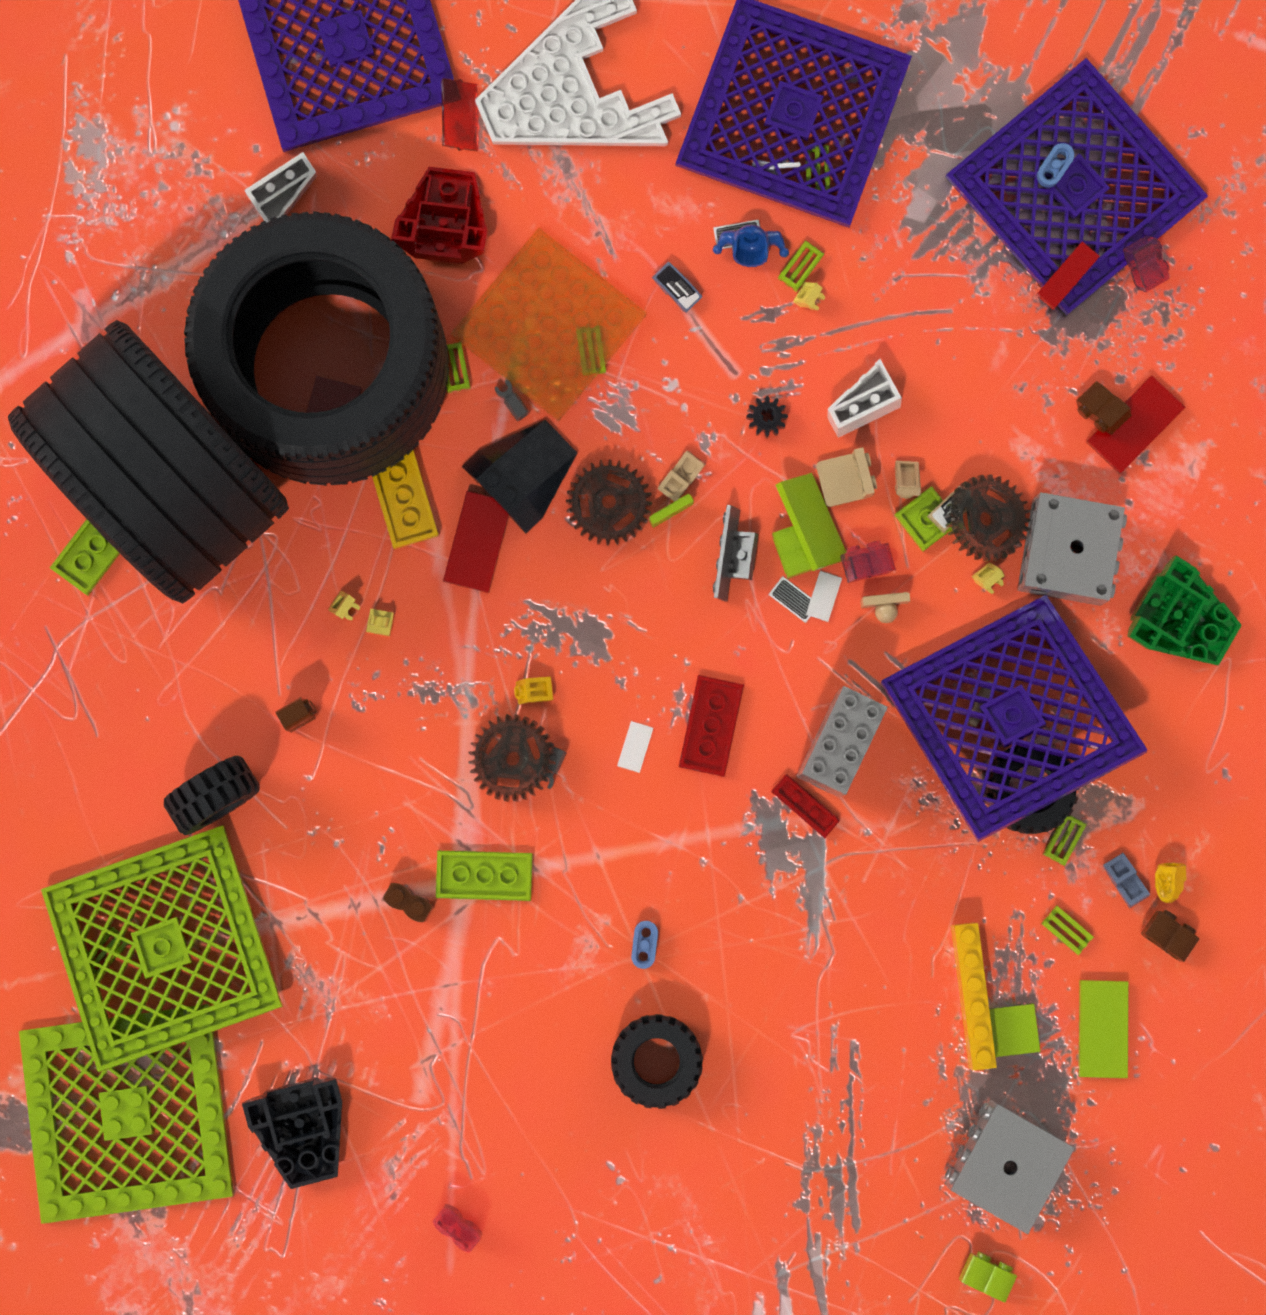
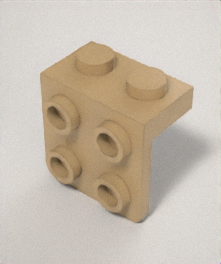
M863 447L854 449L852 454L817 463L816 469L826 506L833 507L870 498L874 495L877 483L875 476H870L868 467L871 466L869 453H865Z

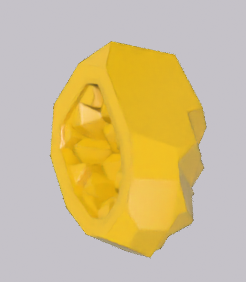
M1175 862L1158 864L1155 872V887L1159 898L1164 903L1175 901L1183 891L1184 882L1187 880L1185 864Z

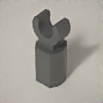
M506 379L507 391L501 392L496 386L495 392L500 398L505 399L504 404L516 421H520L530 411L518 394H513L512 384Z
M552 746L543 765L545 770L537 776V784L540 783L543 777H547L550 781L547 788L551 789L553 787L554 773L558 774L567 752Z

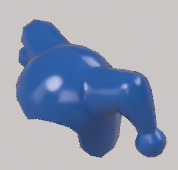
M746 225L739 230L722 232L717 245H714L712 249L714 254H721L722 248L725 245H732L733 259L736 263L746 267H757L764 264L768 259L769 247L773 245L779 248L781 257L789 255V250L785 247L783 236L779 231H764L757 225Z

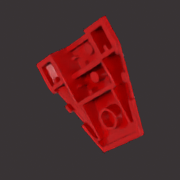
M429 166L417 184L416 191L405 203L402 213L396 217L391 241H395L404 251L417 259L463 264L484 254L488 231L484 220L475 172Z

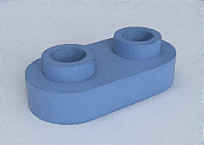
M1060 143L1053 147L1037 172V180L1040 185L1050 188L1059 182L1074 159V150L1070 145ZM1062 154L1065 160H1059L1057 155ZM1044 174H1051L1052 179H1046Z
M650 921L638 923L634 930L631 959L633 964L641 969L649 968L655 961L658 929ZM644 928L650 929L651 934L649 937L642 936L641 931ZM646 952L648 954L647 960L641 961L639 954Z

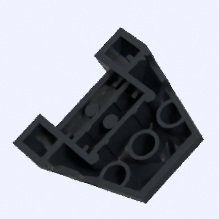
M312 1078L267 1090L263 1095L242 1102L248 1128L252 1133L256 1134L262 1143L261 1147L265 1152L269 1153L274 1161V1166L290 1189L338 1177L343 1100L337 1078Z

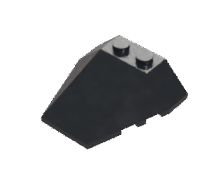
M543 420L479 450L462 468L491 495L519 528L527 534L543 519L578 453L546 420Z

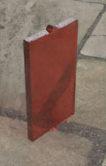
M443 78L441 79L442 146L457 148L458 151L470 150L477 152L479 150L478 108L475 103V99L478 97L477 84L463 82L462 79L452 80Z

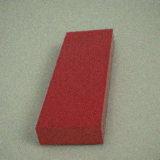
M1082 241L1039 290L1036 296L1054 310L1100 256Z
M787 774L771 791L773 795L823 838H826L840 822L834 814Z

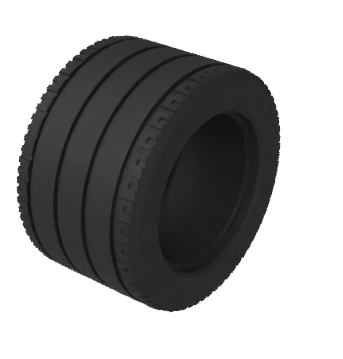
M313 211V214H309V212L291 213V216L285 214L279 218H270L271 221L267 223L263 221L258 226L254 225L250 227L251 230L248 232L245 230L241 233L242 235L233 238L231 244L227 243L224 249L216 254V259H212L210 265L204 269V276H200L198 284L193 290L194 296H191L190 305L187 309L189 316L186 317L184 335L187 337L184 338L185 356L188 358L186 360L190 377L193 379L192 381L199 397L220 426L249 458H252L253 461L266 470L269 469L270 472L283 478L288 477L290 480L304 484L309 482L312 485L327 486L328 483L331 485H345L349 481L355 483L368 479L367 477L370 475L374 477L381 472L387 471V467L390 466L392 468L402 461L406 454L409 455L419 445V440H423L432 428L431 423L435 422L441 410L440 404H443L447 390L446 385L449 374L448 347L440 318L423 275L410 256H407L406 252L395 241H391L388 236L375 228L373 230L372 226L357 219L353 221L351 217H344L336 213L331 215L326 212L319 213ZM342 295L368 304L388 321L390 341L382 369L372 384L354 400L328 411L305 413L284 409L259 395L254 375V362L258 344L270 323L282 311L294 303L313 296Z
M115 320L105 328L107 334L104 337L99 333L77 353L80 357L78 360L72 357L50 377L51 384L45 381L23 401L24 408L21 406L14 408L8 415V421L12 432L28 454L98 532L160 592L168 598L183 604L195 595L194 588L201 590L222 571L220 568L221 564L228 566L248 548L245 542L249 540L253 543L274 524L272 518L274 516L278 519L281 518L289 507L286 497L230 438L217 421L127 324Z

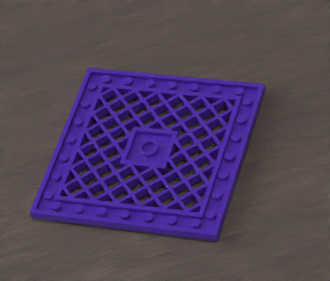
M238 0L283 152L460 101L430 0H406L407 5L399 0H386L390 2L386 12L377 7L380 0H373L372 4L364 0H352L354 3L350 10L340 6L343 0H337L335 3L330 0H318L314 9L304 5L307 0H300L299 2L296 0H281L277 9L268 4L270 0ZM286 3L296 7L291 16L282 12ZM323 3L332 8L327 17L318 13ZM359 4L368 9L364 18L361 10L356 11ZM395 6L405 10L400 19L391 15ZM265 9L274 13L270 21ZM301 10L310 14L306 23L296 19ZM337 11L344 14L341 16L334 17ZM373 12L383 16L378 25L369 21ZM409 14L414 26L405 22ZM279 16L288 21L283 30L274 26ZM315 17L322 20L317 22L319 31L311 27ZM387 20L397 24L392 33L383 29ZM293 24L302 28L298 37L288 33ZM366 26L375 30L371 39L369 38ZM402 27L411 31L407 40L397 36ZM272 31L280 34L276 43ZM307 31L316 35L312 45L303 41ZM380 33L389 38L384 47L375 42ZM416 35L420 47L412 44V41ZM285 38L294 42L290 51L280 47ZM321 39L325 48V52L317 48ZM394 41L404 45L399 54L389 50ZM299 45L308 49L304 59L295 55ZM373 48L381 51L377 61L370 58L375 56ZM408 48L418 53L413 62L404 58ZM278 52L286 56L282 64ZM313 53L323 57L318 66L309 62ZM386 55L396 59L391 68L381 64ZM422 56L427 69L418 65ZM292 59L301 63L296 73L287 69ZM327 61L330 68L336 67L332 74L323 69ZM358 61L355 67H352L348 64L351 62ZM364 61L373 65L369 75L360 71ZM400 62L410 67L405 76L396 72ZM305 67L315 71L310 80L301 76ZM342 67L351 72L347 81L337 77ZM378 69L388 73L383 82L374 78ZM414 70L424 74L420 83L410 79ZM285 74L293 77L289 86L287 85ZM320 74L329 78L324 88L315 83ZM356 75L365 79L361 89L352 85ZM393 76L402 80L397 90L388 85ZM428 78H430L431 83L425 84ZM298 80L307 85L303 94L293 90ZM334 81L343 86L339 95L329 91ZM370 83L380 87L375 96L366 92ZM406 84H409L414 87L404 90ZM312 88L321 92L317 102L308 98ZM348 89L358 93L353 103L344 99ZM385 90L392 93L381 97ZM291 95L299 99L295 108L292 102ZM326 96L336 100L331 109L321 105ZM362 97L369 99V101L359 103ZM304 102L314 106L309 116L300 112ZM340 103L348 106L342 109H338ZM318 110L325 112V114L315 116ZM297 116L304 120L298 121Z
M736 0L675 166L850 228L912 56L756 0ZM762 32L766 41L756 46L752 36ZM768 32L778 36L771 39ZM748 40L751 48L743 51L745 43ZM784 40L788 49L777 53L774 44ZM790 40L798 42L800 44L792 46ZM769 47L773 56L763 60L759 51ZM811 47L821 52L814 54ZM806 48L809 57L799 61L795 52ZM754 53L758 63L748 67L744 57ZM791 54L794 64L784 67L781 58ZM827 55L831 65L821 69L817 59ZM833 55L843 59L836 62ZM740 60L744 69L735 73L736 67ZM776 61L780 70L770 74L766 65ZM812 62L816 71L806 75L802 66ZM849 63L853 72L843 76L839 67ZM855 63L865 67L858 70ZM761 68L765 77L755 81L751 72ZM798 69L802 78L791 82L788 73ZM834 70L838 79L828 83L824 74ZM871 71L874 80L865 84L861 75ZM747 75L750 84L740 88L736 79ZM783 75L786 82L780 81L778 88H776L773 79ZM819 76L823 86L813 90L809 81ZM856 77L860 87L850 91L846 81ZM732 81L736 90L727 94ZM768 82L772 91L762 95L758 86ZM805 83L808 90L797 86ZM841 84L845 94L835 98L831 88ZM876 86L873 97L871 98L867 89ZM754 89L758 98L747 102L743 93ZM826 91L830 100L821 104L824 96L820 95V93ZM863 92L867 101L857 105L853 96ZM739 95L742 105L732 109L729 99ZM774 97L770 109H768L765 100ZM848 98L852 108L842 112L838 102ZM724 102L728 111L719 115ZM760 103L764 113L754 117L750 107ZM833 105L837 115L827 119L823 109ZM869 106L864 119L860 110ZM746 110L750 119L739 123L735 114ZM819 112L823 121L814 125L816 116ZM855 113L859 122L849 127L845 117ZM731 116L735 126L724 130L721 120ZM766 118L764 126L769 128L761 131L757 122ZM841 120L844 129L834 133L830 124ZM715 124H717L720 133L711 136ZM753 124L756 134L746 138L742 128ZM825 126L830 136L820 140L815 130ZM861 128L856 141L852 131ZM738 131L742 140L731 144L727 135ZM774 132L778 142L768 146L764 136ZM780 132L789 134L791 136L783 139ZM811 133L815 142L804 146L801 139L808 141ZM847 134L851 144L841 148L837 138ZM723 137L727 147L716 151L713 142ZM760 139L764 148L753 152L749 143ZM796 140L800 149L790 153L786 144ZM833 141L837 150L826 154L822 145ZM707 145H709L711 151L706 150ZM745 145L749 155L738 159L735 149ZM781 146L786 156L775 160L771 150ZM818 147L822 157L812 161L807 151ZM853 149L852 155L848 162L844 153ZM730 152L733 159L727 158L722 155ZM767 153L770 163L760 167L756 157ZM801 154L804 155L807 164L798 168L793 167L792 171L782 175L777 165L778 163L786 161L794 163L793 158ZM840 155L844 165L834 169L829 159ZM749 160H752V162H754L755 167L744 163ZM825 161L829 171L819 176L815 165ZM774 165V170L777 175L769 173L766 170ZM810 168L814 178L804 182L800 172ZM846 170L840 183L836 174ZM795 175L799 183L787 178ZM832 176L836 186L826 190L822 180ZM817 182L820 190L811 188L809 186ZM838 191L836 196L831 195L832 193Z
M1087 58L945 176L1041 287L1058 270V266L1052 260H1061V266L1070 256L1066 255V245L1078 246L1083 241L1087 246L1094 247V251L1098 255L1099 248H1110L1097 259L1058 304V307L1066 316L1208 197L1204 190ZM1072 101L1071 111L1062 110ZM1087 102L1088 111H1076V103ZM1093 105L1100 113H1092ZM1054 116V125H1044ZM1059 116L1071 117L1070 127L1058 126ZM1075 117L1087 118L1086 128L1075 127ZM1092 119L1103 120V129H1092ZM1108 122L1115 130H1108ZM1035 131H1037L1036 140L1027 139ZM1042 131H1053V141L1041 140ZM1058 132L1070 133L1069 143L1057 142ZM1074 133L1086 134L1085 144L1074 143ZM1091 135H1101L1102 145L1090 144ZM1107 136L1118 137V147L1106 146ZM1123 139L1131 148L1123 147ZM1065 143L1070 145L1072 149L1085 150L1084 158L1080 153L1074 157L1072 163L1055 186L1045 187L1046 189L1038 188L1037 172L1039 170V162L1043 163L1047 158L1040 156V147H1052L1053 149L1057 144ZM1024 145L1036 146L1035 156L1024 155ZM1019 146V154H1009ZM1101 151V160H1089V152ZM1106 152L1117 153V163L1105 162ZM1122 153L1134 154L1133 164L1122 163ZM1138 157H1140V159H1141L1146 165H1139V164H1138ZM1002 160V168H1001V169H994V168H992V167L995 166L999 161ZM1007 160H1017L1018 170H1006ZM1023 161L1035 162L1034 172L1022 171ZM1092 167H1100V174L1098 175ZM1105 168L1116 169V179L1104 178ZM1121 169L1133 170L1132 180L1121 179ZM1149 171L1148 181H1138L1137 172ZM985 174L983 182L980 177ZM989 174L1001 175L1000 185L988 184ZM1044 174L1046 179H1052L1051 174ZM1154 174L1161 182H1153ZM1005 176H1017V186H1005ZM1022 177L1034 178L1033 188L1021 187ZM1107 184L1115 185L1114 195L1105 194L1110 189ZM1120 185L1131 186V196L1120 195ZM1136 187H1148L1147 197H1137ZM1153 188L1164 189V198H1152ZM991 190L1000 191L999 199ZM1004 191L1016 192V201L1004 202ZM1021 193L1032 194V204L1020 203ZM1037 194L1049 195L1048 205L1036 204ZM1053 197L1061 206H1053ZM1098 199L1097 209H1088ZM1103 200L1114 201L1113 211L1102 210ZM1119 201L1130 202V212L1118 211ZM1135 202L1147 203L1146 213H1136ZM1152 204H1161V206L1151 214ZM1007 208H1015V215L1013 216ZM1019 210H1031V220L1019 219ZM1036 210L1048 211L1047 221L1035 220ZM1052 211L1064 212L1063 222H1052ZM1080 214V224L1068 223L1069 215L1074 220ZM1085 214L1097 215L1096 225L1085 224ZM1112 216V227L1101 226V217ZM1118 217L1129 218V228L1117 227ZM1134 218L1144 219L1134 228ZM1022 225L1030 226V234L1023 228ZM1035 226L1046 227V237L1034 236ZM1051 227L1063 228L1062 239L1051 238ZM1068 229L1079 230V240L1067 239ZM1084 230L1096 231L1095 241L1083 240ZM1100 232H1112L1111 243L1100 242ZM1117 233L1126 234L1116 243ZM1037 242L1045 243V252ZM1050 243L1062 244L1061 255L1049 254Z
M1047 595L881 680L883 688L978 842L1144 755L1148 750ZM1024 635L1023 642L1014 641ZM1028 635L1041 638L1039 647L1026 644ZM1044 640L1047 642L1051 650L1042 648ZM1004 645L1002 653L994 652V650ZM1007 647L1020 649L1019 656L1006 655ZM1024 650L1037 653L1035 662L1022 659ZM1040 654L1054 657L1052 665L1038 663ZM983 656L981 664L973 662ZM987 657L999 659L998 668L986 666ZM1057 659L1064 669L1055 667ZM1003 661L1016 664L1015 671L1002 670ZM1020 665L1033 668L1031 677L1018 674ZM962 667L960 675L952 673ZM966 668L979 670L977 679L964 676ZM1036 669L1049 672L1048 680L1034 678ZM982 673L995 674L994 682L982 681ZM1052 675L1065 676L1064 685L1051 682ZM999 676L1012 679L1010 688L997 685ZM942 678L940 686L931 684L934 681ZM946 678L958 681L956 690L943 687ZM1069 678L1071 679L1076 688L1067 686ZM1015 681L1029 683L1027 691H1025L1022 684L1014 688ZM962 682L975 685L973 694L960 691ZM1032 684L1045 687L1043 696L1030 693ZM978 687L990 689V697L977 696ZM921 689L920 694L918 696L916 691ZM925 689L938 692L935 701L923 698ZM1048 690L1061 691L1060 701L1048 698ZM995 691L1004 693L993 699ZM941 693L954 696L952 705L939 702ZM1065 693L1079 696L1077 704L1063 702ZM958 697L970 700L968 709L956 706ZM1082 698L1089 708L1080 706ZM1032 700L1041 702L1039 711ZM974 702L983 704L979 708L981 713L972 711ZM1048 704L1058 707L1056 716L1043 713L1044 705ZM924 705L933 707L931 716ZM937 708L950 711L947 720L935 717ZM1061 708L1075 711L1073 719L1059 717ZM1078 712L1091 715L1090 723L1077 722ZM953 713L966 716L964 725L951 722ZM970 717L983 720L981 729L968 726ZM1094 718L1097 719L1101 727L1093 726ZM1045 720L1054 722L1052 731L1042 729L1046 727ZM986 722H988L993 732L984 730ZM1057 723L1070 726L1069 734L1056 733ZM937 725L945 726L943 735ZM949 728L962 731L960 740L947 737ZM1073 729L1086 730L1085 740L1072 737ZM966 732L979 735L976 744L963 741ZM1090 733L1104 735L1102 744L1088 741ZM1033 734V735H1032V738H1031V742L1021 740V739H1023V738H1025V737H1027V736ZM1036 734L1049 737L1048 746L1035 744ZM982 736L995 740L993 749L980 746ZM1108 737L1111 742L1105 745ZM1053 739L1066 742L1064 751L1051 748ZM998 742L1001 743L1003 748L1012 745L1010 753L997 750ZM948 744L958 746L955 755ZM1069 744L1083 746L1081 755L1068 752ZM1015 745L1029 748L1026 758L1013 754ZM961 747L974 751L972 760L959 757ZM1087 747L1095 749V751L1085 756ZM1032 750L1045 753L1043 762L1030 759ZM978 752L991 755L989 764L976 761ZM1049 754L1062 757L1060 766L1047 763ZM995 756L1008 759L1005 769L992 765ZM1066 758L1075 761L1064 767ZM1011 761L1024 764L1022 773L1009 770ZM961 764L970 766L968 775L962 768ZM1028 765L1041 768L1039 778L1026 774ZM974 767L986 770L984 780L971 777ZM1045 770L1054 772L1043 778ZM990 772L1003 775L1001 784L988 781ZM1007 776L1020 779L1018 789L1005 786ZM1024 781L1033 783L1022 789ZM973 784L982 786L980 795ZM986 787L999 790L997 800L983 797ZM1003 792L1012 794L1007 798L1001 800Z

